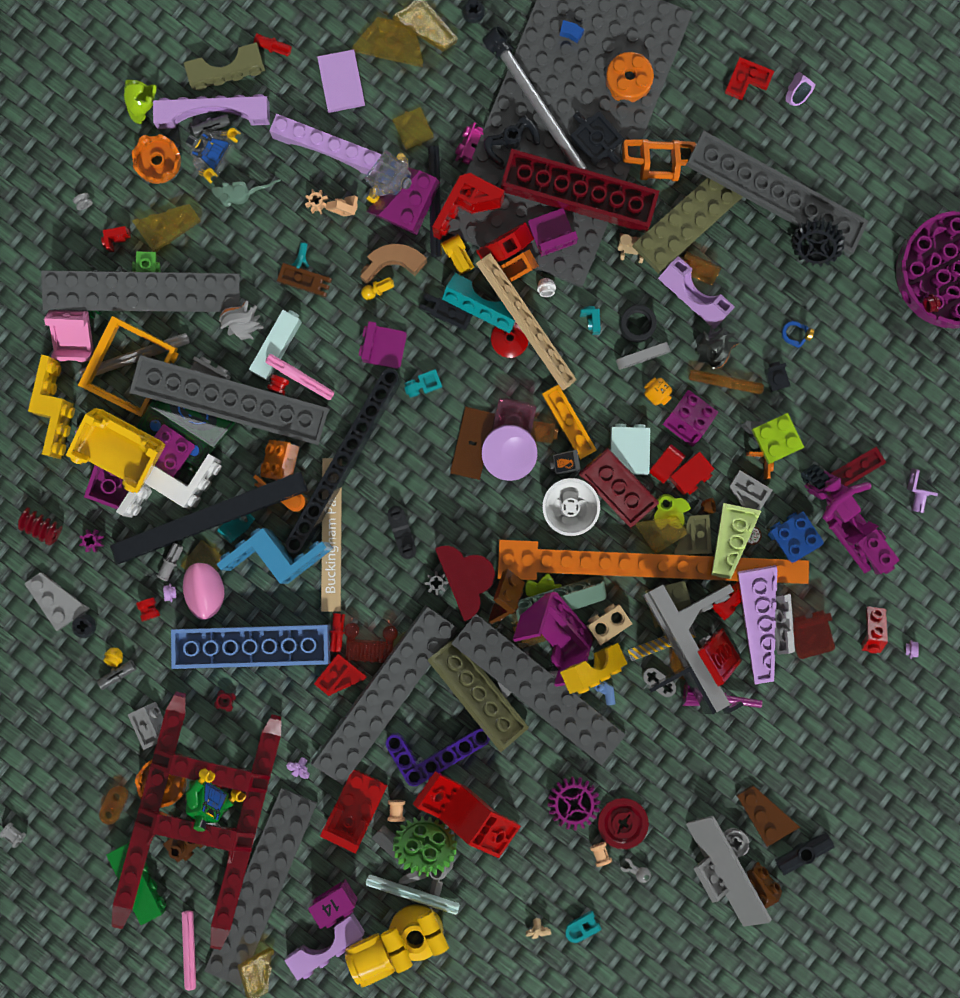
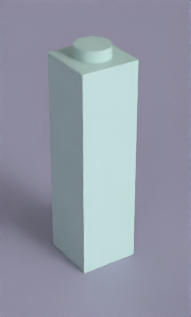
M282 310L249 368L252 373L269 381L275 368L268 365L265 360L269 354L279 359L282 358L302 323L297 313L291 310L288 312Z

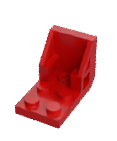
M472 173L459 176L432 226L433 236L440 240L443 235H447L451 219H455L459 213L458 207L470 214L501 208L504 202L505 191Z
M354 769L349 775L320 837L356 854L388 784Z

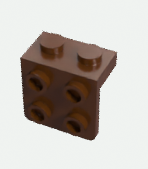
M509 569L503 571L493 599L495 603L488 620L491 624L501 621L509 614H514L518 609V602L523 594L522 590L525 582Z

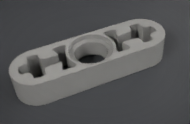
M665 342L616 360L618 369L622 370L665 355L671 351L668 343Z

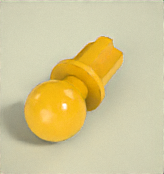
M390 277L379 282L375 281L373 286H364L361 290V295L366 300H372L375 298L376 293L381 296L383 292L392 289L394 282Z

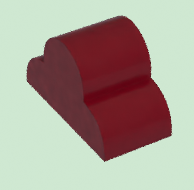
M452 546L437 547L435 550L463 619L467 621L475 616L479 610V594L488 590L494 581L495 572L493 565L487 558L480 555L463 557L462 553Z

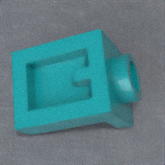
M594 306L584 307L583 310H580V317H591L588 319V330H592V335H600V309H595Z

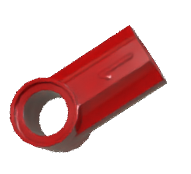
M738 581L732 586L734 592L729 594V599L718 604L712 603L714 606L712 609L723 620L729 618L736 610L735 607L742 602Z

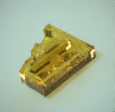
M678 517L638 521L635 524L655 554L688 534Z

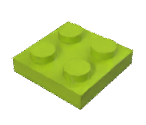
M788 413L752 429L768 464L805 448Z

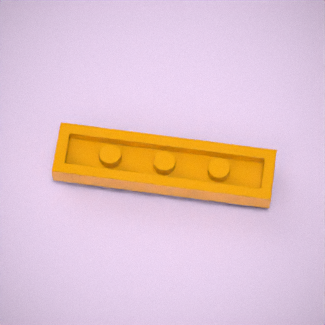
M559 384L542 393L544 400L573 450H577L579 460L597 451Z

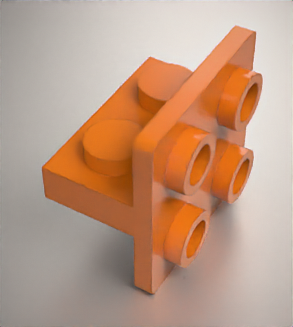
M269 440L265 448L266 454L261 465L260 476L279 480L292 475L300 447L292 445L290 442Z

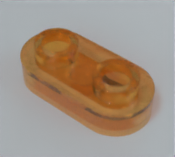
M115 786L109 790L99 812V818L104 824H113L120 818L128 800L126 788ZM115 793L119 794V800L114 798ZM106 812H110L112 817L108 818Z

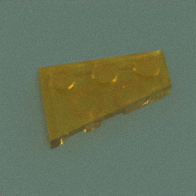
M187 204L167 210L164 213L152 214L143 219H135L132 222L152 251L157 252L200 223L201 220L191 205Z

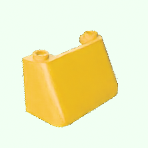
M95 408L85 414L66 456L70 457V460L76 464L91 462L123 479L122 484L125 490L138 493L162 454L165 443L102 409Z

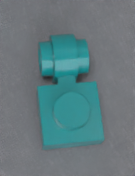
M436 369L418 375L419 383L415 379L404 383V390L410 398L419 395L421 388L424 394L442 388Z

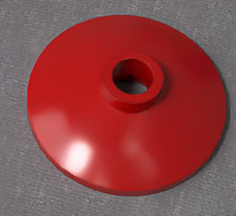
M517 323L510 334L498 327H495L491 334L493 349L497 354L505 358H514L521 355L528 346L529 340ZM508 335H512L514 339L512 341H508L506 337Z

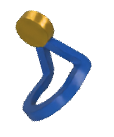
M792 321L783 326L781 334L784 341L788 344L801 347L806 340L810 341L812 339L814 329ZM794 325L805 330L806 335L800 342L787 337L786 330L789 326Z

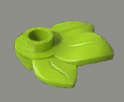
M669 494L661 495L657 499L659 504L654 514L656 525L659 529H663L668 523L674 527L682 528L684 525L683 513L691 509L689 503L683 498H674ZM664 500H668L670 502V505L668 507L663 506L662 503Z
M547 573L538 584L533 580H527L525 592L527 596L531 597L562 587V585L554 584L553 578Z

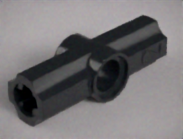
M823 832L805 843L796 845L793 850L775 859V862L781 873L785 876L804 864H811L815 858L830 851L835 846L827 832ZM808 849V856L801 858V852Z

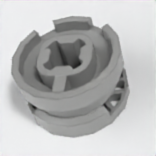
M730 828L723 832L737 858L744 856L748 852L749 839L744 832L737 828Z

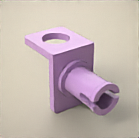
M912 468L907 490L915 493L911 510L924 513L927 496H937L938 493L917 489L920 470Z

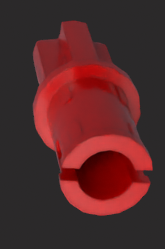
M259 33L255 35L253 43L257 42L259 47L269 50L270 53L276 52L285 56L290 55L292 50L290 45L276 41L274 37L269 38Z
M333 613L332 631H330L331 652H341L343 634H345L343 632L345 614Z

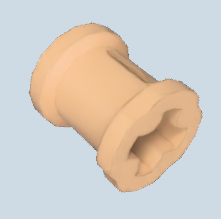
M388 800L390 816L387 818V821H405V817H403L405 800Z
M600 842L590 847L596 859V867L607 865L613 861L608 855L606 842Z

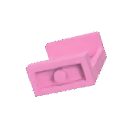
M49 310L44 320L45 325L50 326L53 344L51 358L59 361H89L94 353L88 311Z

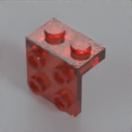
M824 610L813 612V616L805 618V615L793 618L794 645L799 659L823 654L835 649L828 623L832 621L831 613H824Z

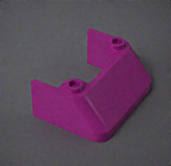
M550 592L542 596L520 615L513 640L515 642L541 636V634L554 647L551 660L558 668L554 683L558 687L565 685L560 673L561 671L580 662L588 661L593 638L590 630L557 592Z

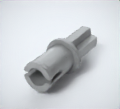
M177 543L172 544L166 558H163L164 562L157 574L158 578L164 581L169 580L174 567L178 565L176 562L183 550V546Z

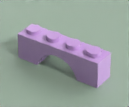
M678 256L669 264L658 279L705 320L708 325H712L715 329L735 306L721 294L707 296L698 291L692 282V268Z
M353 913L335 923V939L327 948L313 950L302 945L287 955L285 962L297 981L302 977L307 979L314 973L313 970L318 966L323 968L330 962V958L335 955L339 957L345 952L346 947L363 940L362 936L365 931Z

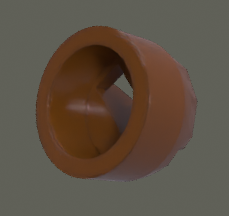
M713 498L702 501L701 506H704V509H702L704 513L711 514L716 512V503Z

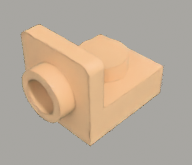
M354 195L345 197L344 200L335 199V201L327 202L326 210L344 217L355 215L358 207V197Z

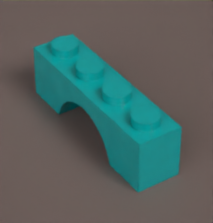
M457 273L453 275L446 286L442 300L510 334L516 321L503 302H491L479 297L473 290L471 280Z

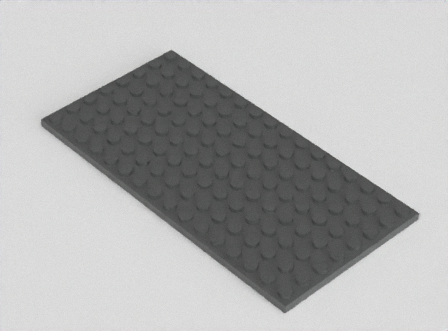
M536 0L514 58L587 167L586 170L625 181L632 164L623 162L622 142L614 150L619 158H621L619 163L615 165L609 157H606L594 165L570 138V135L580 125L573 115L580 111L583 117L587 119L600 111L624 138V141L641 140L692 16V11L663 0ZM563 20L573 22L584 29V34L578 43L560 36ZM624 52H636L643 55L651 63L654 72L653 83L649 93L635 102L615 100L605 82L610 62L614 57ZM509 69L484 127V134L481 135L473 154V161H470L466 174L472 173L501 188L511 149L506 148L504 145L492 146L495 154L504 161V164L499 166L489 158L483 142L487 136L499 135L510 125L515 126L521 117H528L533 121L540 135V144H533L532 133L528 127H525L521 133V143L515 150L571 165ZM629 71L625 73V77L632 80L635 78V74ZM628 146V155L635 158L639 146ZM504 193V202L501 208L470 214L458 207L459 213L455 219H451L447 235L455 236L459 234L463 241L482 247L526 222L531 232L528 224L529 220L559 210L560 208ZM564 210L572 232L576 231L578 237L577 244L541 257L535 240H533L523 250L510 256L508 259L511 260L530 249L539 265L535 268L536 270L582 288L609 222Z

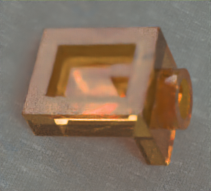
M532 421L530 434L536 442L552 444L553 439L557 440L558 428H555L556 423L549 424Z

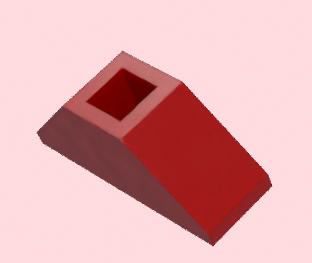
M526 222L480 247L476 252L480 260L491 253L496 262H500L523 250L534 238Z

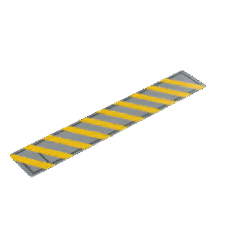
M691 626L689 631L692 637L695 638L696 634ZM666 636L628 649L631 661L671 647Z

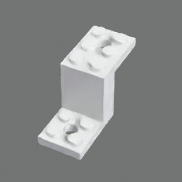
M208 454L189 485L178 478H173L155 465L138 493L128 492L116 512L130 518L137 516L142 508L140 506L141 503L151 495V488L183 508L192 510L193 507L196 508L200 503L202 492H206L210 487L212 476L219 473L222 461Z

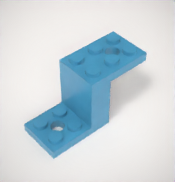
M257 528L250 534L251 538L236 544V549L233 552L223 554L219 558L221 561L217 563V566L220 570L231 571L256 551L280 584H289L329 553L333 547L329 542L317 541L309 547L310 551L308 553H301L293 559L271 529Z

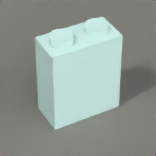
M615 424V427L610 428V450L633 475H648L650 465V428H645L643 424H635L634 427H626V424Z

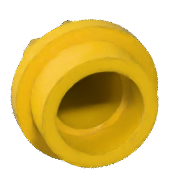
M110 648L104 654L105 658L103 661L112 667H117L123 661V653L119 648Z

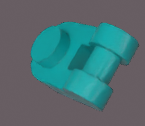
M593 911L585 913L566 926L565 934L570 942H581L602 929L600 924L596 923ZM588 922L590 927L585 930L583 924Z

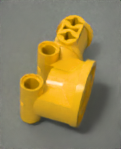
M412 904L402 908L395 914L389 930L381 935L379 933L371 935L345 949V959L357 985L360 984L361 987H366L393 974L395 970L397 973L408 970L413 966L412 961H421L432 955H440L446 952L449 946L444 937L443 924L438 914L433 909H429L428 906ZM411 931H419L422 933L424 941L419 945H412L407 940V935Z

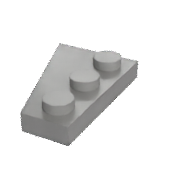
M39 573L24 583L56 631L61 630L78 615L84 614L90 609L78 601L72 594L62 589L60 585L44 573Z
M791 594L776 596L775 646L777 654L781 655L795 652Z

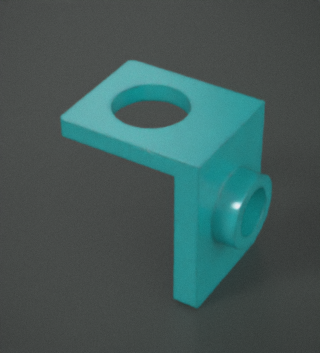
M251 514L245 515L248 522L243 521L240 517L223 524L217 531L228 542L232 543L249 529L255 518Z

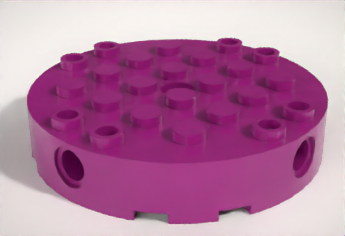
M955 211L938 214L913 231L904 242L896 263L898 288L907 306L924 321L938 327L951 329L960 328V212ZM929 294H933L940 299L941 306L936 313H928L924 309L923 299L929 297Z

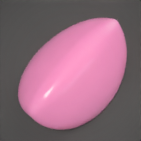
M205 563L190 565L183 578L185 602L190 612L200 620L212 618L218 613L224 600V585L221 576L212 566Z

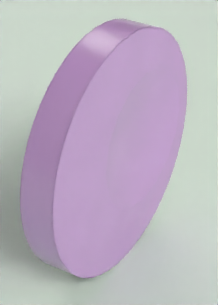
M503 425L491 431L486 437L482 447V460L486 469L493 476L507 481L517 480L526 476L535 466L537 445L532 435L524 428L516 425Z

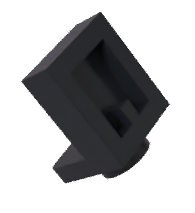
M780 361L771 363L769 368L764 371L771 392L791 386L785 367H787L786 363L780 364Z

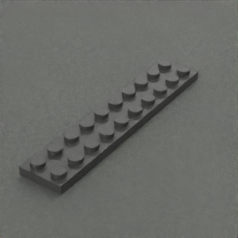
M706 131L701 133L686 163V166L798 227L801 222L806 223L807 219L813 222L815 217L818 221H821L823 217L825 222L832 220V225L838 224V229L843 231L842 235L845 237V245L842 251L849 255L854 253L867 226L868 220ZM829 239V244L833 245V242Z
M41 271L43 310L222 312L226 308L240 307L239 273Z
M141 355L138 359L130 389L132 394L319 445L329 409Z
M425 605L317 753L311 764L344 785L349 775L357 767L431 664L428 662V659L445 646L457 627Z
M475 614L451 644L601 765L626 736L624 732L577 694H569L565 685L556 687L554 685L556 677L478 614Z
M281 788L245 873L231 930L221 950L213 949L205 972L241 986L318 802Z

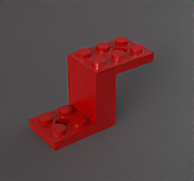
M436 771L413 802L417 809L443 821L468 845L497 858H500L521 827L516 821L494 811L467 786Z

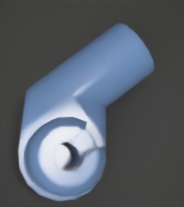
M600 681L601 684L595 686V690L605 695L606 705L616 704L613 686L606 681Z

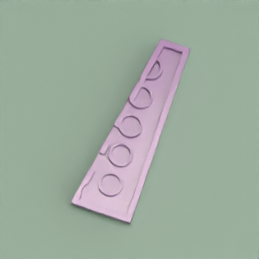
M776 565L737 572L754 684L774 681Z

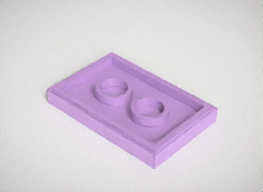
M348 50L317 56L328 113L365 106L355 51Z

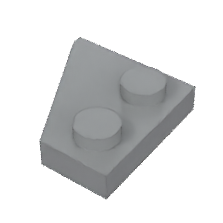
M741 470L737 472L729 485L742 507L761 510L773 491Z

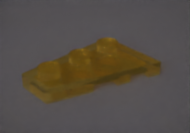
M416 0L393 16V20L442 52L458 41L455 34L425 0Z

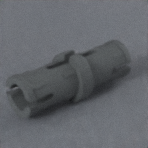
M226 113L213 119L207 118V121L192 125L191 127L195 137L203 135V133H215L217 129L230 126L231 122Z
M129 660L118 668H112L111 672L97 679L98 686L104 690L115 682H121L125 676L137 670L136 665L132 660Z

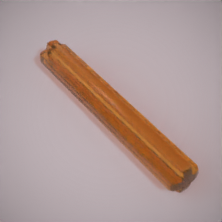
M691 370L689 373V380L756 394H762L764 390V384L698 370Z

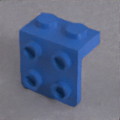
M804 511L799 514L796 512L786 518L788 521L783 524L780 522L770 527L771 531L767 534L771 541L774 539L777 541L791 563L798 561L823 545L822 538Z

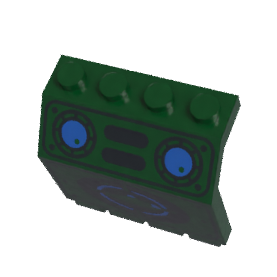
M153 400L137 428L154 437L161 426L165 424L193 443L195 448L181 468L190 476H195L207 455H211L213 450L237 422Z

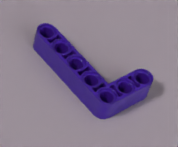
M478 727L419 763L403 736L399 733H392L388 736L386 747L406 782L410 786H418L427 781L435 771L440 773L487 745L490 738L487 736L484 741L477 740L476 734L483 731L481 727ZM398 738L400 746L392 747L390 739ZM461 742H468L470 749L462 751L459 747ZM449 751L454 757L451 761H446L443 759V753ZM401 755H408L410 762L402 764L399 758ZM428 762H435L437 768L434 771H429L426 768ZM413 771L418 772L420 779L413 781L410 779L409 774Z

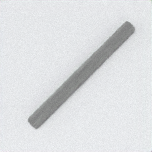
M186 333L164 340V342L176 348L190 343ZM152 344L103 361L95 376L137 362L140 355L149 358L168 350ZM86 368L79 370L81 377Z

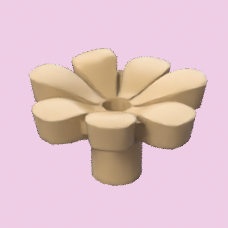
M539 918L533 919L534 927L526 931V936H532V939H537L538 935H551L550 929L541 926V919Z

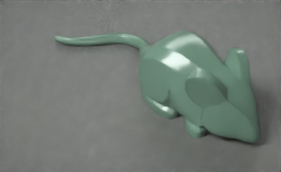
M281 179L274 180L267 185L254 187L251 190L248 189L245 182H232V185L222 183L223 187H213L212 192L225 207H229L232 203L244 204L252 193L268 188L274 183L281 181Z

